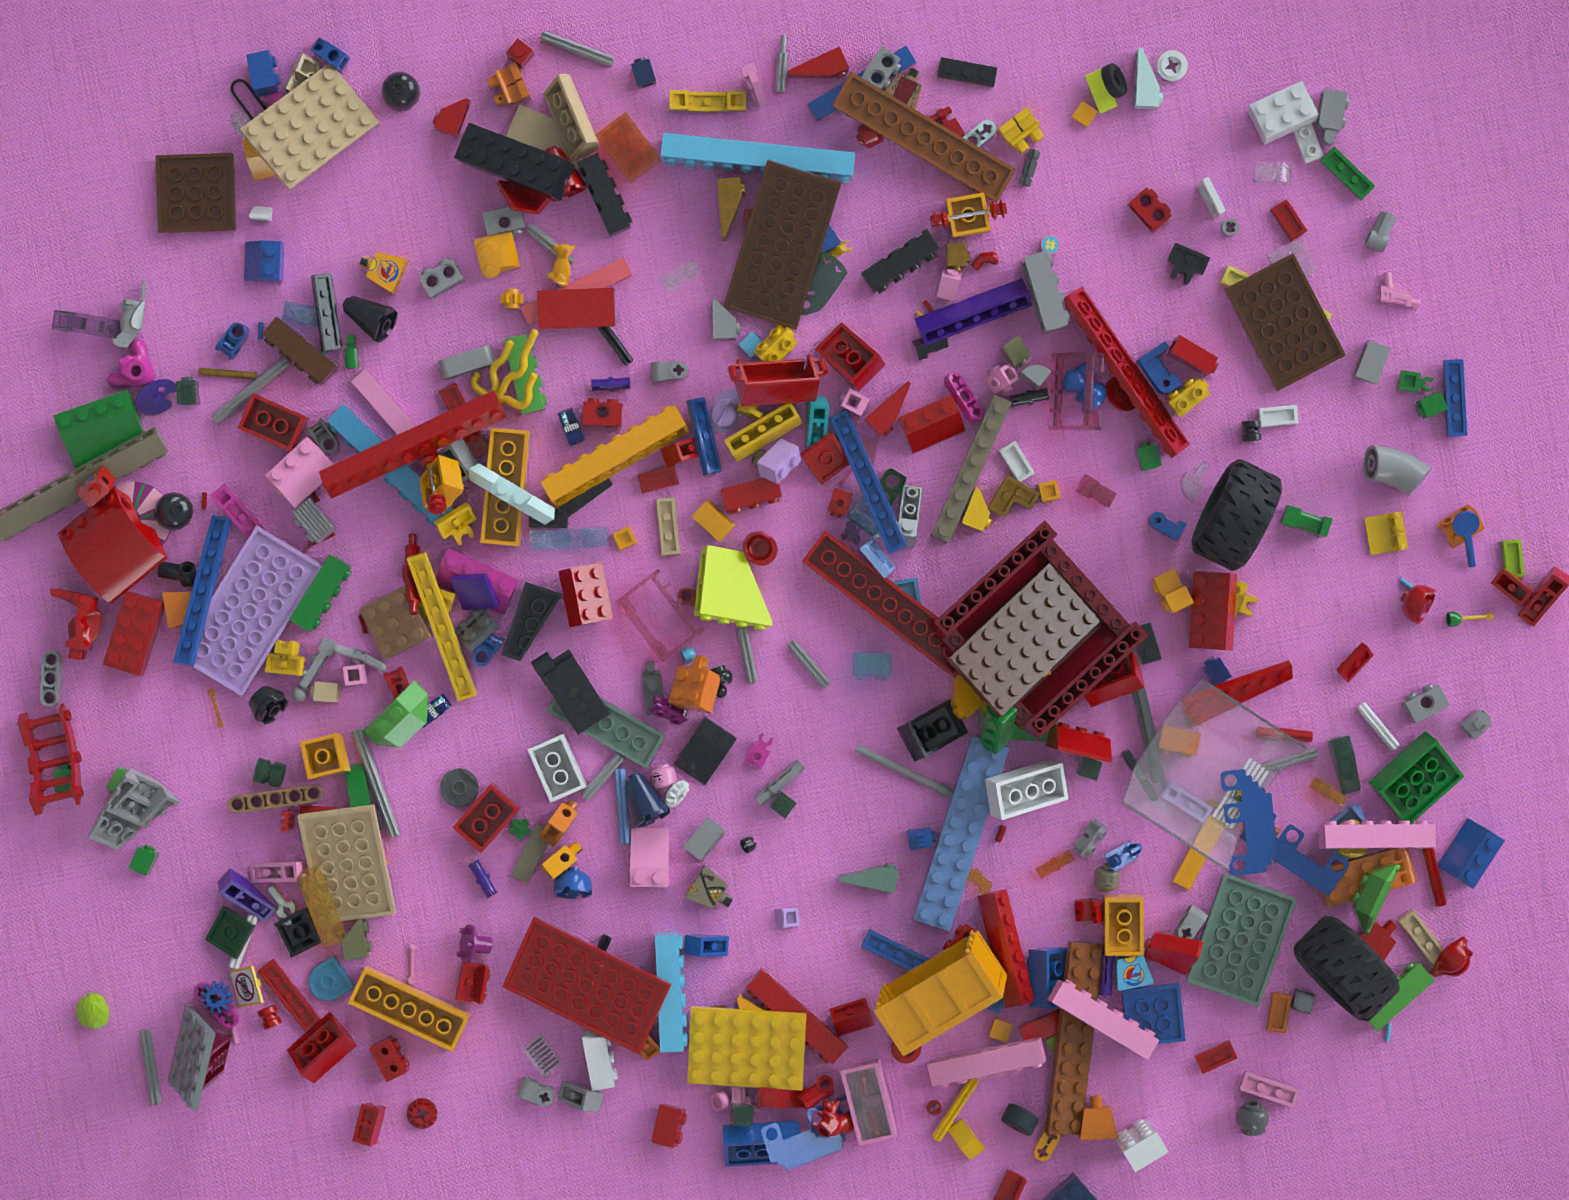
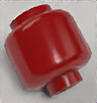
M864 125L858 127L856 138L860 145L864 144L867 148H872L883 142V136Z

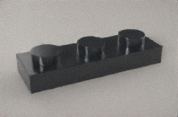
M941 57L937 77L994 88L997 67Z

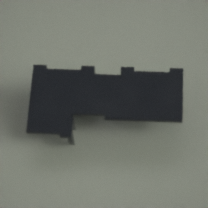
M947 338L927 346L922 345L924 344L921 341L922 339L912 341L916 347L919 361L927 359V353L949 347Z

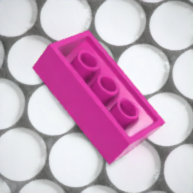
M447 548L436 575L437 584L455 593L450 581L452 576L487 574L499 602V606L492 610L504 615L520 580Z

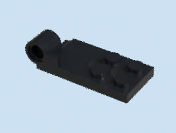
M569 649L554 659L551 658L548 652H545L531 661L533 668L553 695L577 735L610 714ZM571 686L578 688L579 694L577 697L569 696L568 689ZM584 702L589 705V711L586 714L579 712L578 706L580 703Z

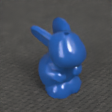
M1094 360L1086 361L1075 369L1067 371L1062 382L1063 390L1069 393H1077L1076 401L1083 403V414L1103 404L1106 398V385L1087 381V376L1096 367Z

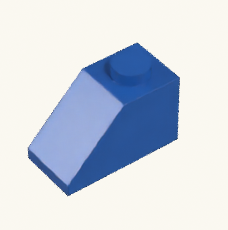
M685 935L684 954L698 957L727 956L729 936Z

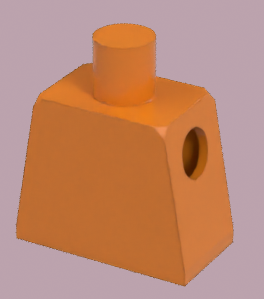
M191 592L162 593L168 629L183 625Z
M571 800L567 804L561 803L538 837L555 847L577 816L576 809L578 805Z
M1091 1095V1106L1083 1108L1080 1140L1117 1139L1111 1107L1109 1105H1102V1095Z

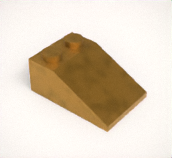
M740 177L717 179L722 241L727 240L742 203V196H745V184L740 182Z

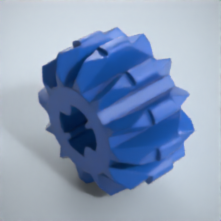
M212 981L211 986L208 984L204 986L207 991H201L200 993L206 997L202 998L200 1002H207L203 1008L206 1010L211 1007L210 1013H214L215 1009H217L218 1014L222 1013V1008L224 1010L229 1009L227 1003H233V1000L228 998L233 995V992L227 993V990L230 988L229 985L222 988L223 981L219 982L218 987L216 981ZM219 993L220 995L218 997L221 996V999L216 1002L214 1001L215 998H213V995Z

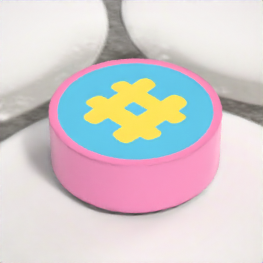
M1048 235L1042 239L1040 248L1042 252L1047 251V255H1053L1059 250L1060 242L1055 236Z

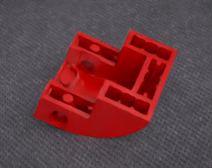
M115 487L91 508L88 507L58 532L63 548L78 573L94 591L111 604L168 558L156 530L140 522L129 495Z

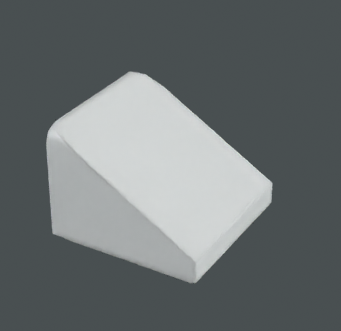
M254 206L249 214V218L253 221L270 222L272 221L273 209L271 207Z

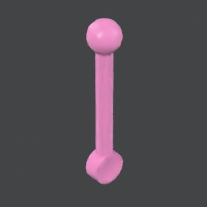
M410 944V977L408 978V983L414 984L416 981L414 977V951L416 950V945Z

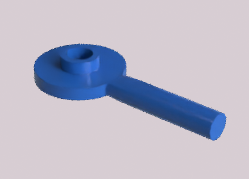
M1462 511L1454 517L1452 528L1457 535L1464 537L1468 566L1475 567L1476 561L1472 534L1478 530L1480 521L1474 512Z

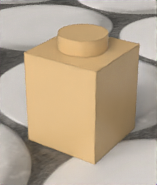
M316 681L311 686L313 701L339 702L340 683Z

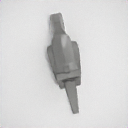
M146 280L142 282L140 302L125 299L120 303V307L123 309L120 318L121 333L117 335L116 339L112 338V343L117 348L126 349L143 327Z

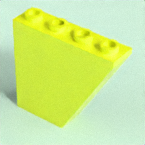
M709 545L701 548L694 616L700 617V620L703 621L714 619L718 620L720 624H729L731 622L736 623L737 627H747L748 625L753 626L755 630L764 631L765 628L772 626V620L744 552Z

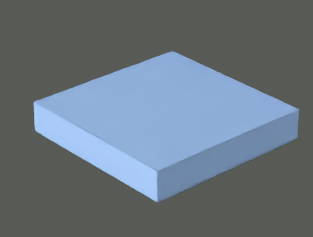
M870 539L860 548L883 578H886L895 569V565L873 539Z

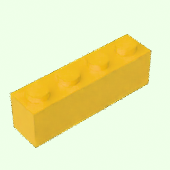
M786 403L724 441L738 463L802 425L803 422L792 403Z

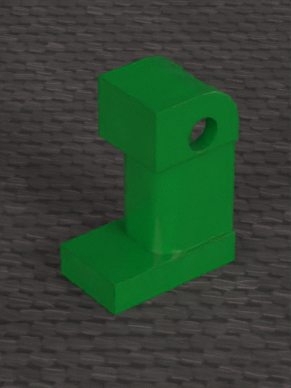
M1286 505L1280 522L1281 525L1296 528L1320 538L1327 537L1332 518L1326 516L1318 517L1301 511L1302 509Z

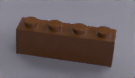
M277 316L262 333L266 337L264 341L272 348L277 346L280 349L278 352L287 360L291 358L295 361L293 365L301 372L306 370L310 374L308 378L316 384L320 382L324 385L338 368L337 365Z

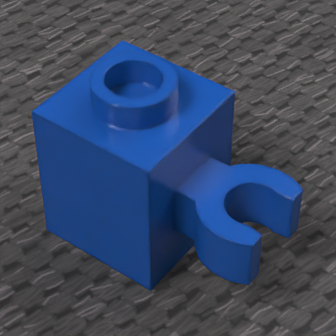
M930 827L907 830L910 850L931 848L933 843L936 842L935 831H931Z

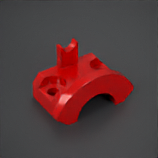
M1075 899V921H1093L1094 924L1102 923L1101 899Z

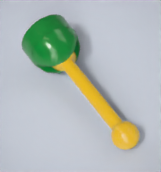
M1454 611L1447 612L1446 614L1448 627L1458 626L1462 620L1493 619V614L1490 612L1486 615L1462 617Z

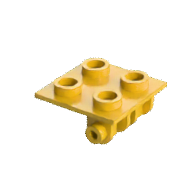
M1402 511L1364 518L1370 555L1408 549Z

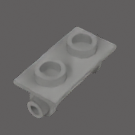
M1097 819L1090 821L1084 830L1089 837L1085 838L1081 835L1074 844L1075 848L1073 850L1084 858L1091 856L1096 849L1095 845L1097 842L1105 837L1108 827L1101 824Z

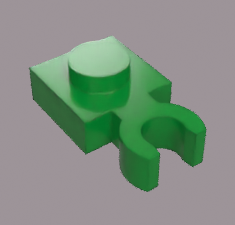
M1401 370L1397 390L1417 393L1418 388H1420L1424 392H1430L1432 389L1427 388L1425 382H1432L1433 378L1425 377L1420 379L1421 373Z

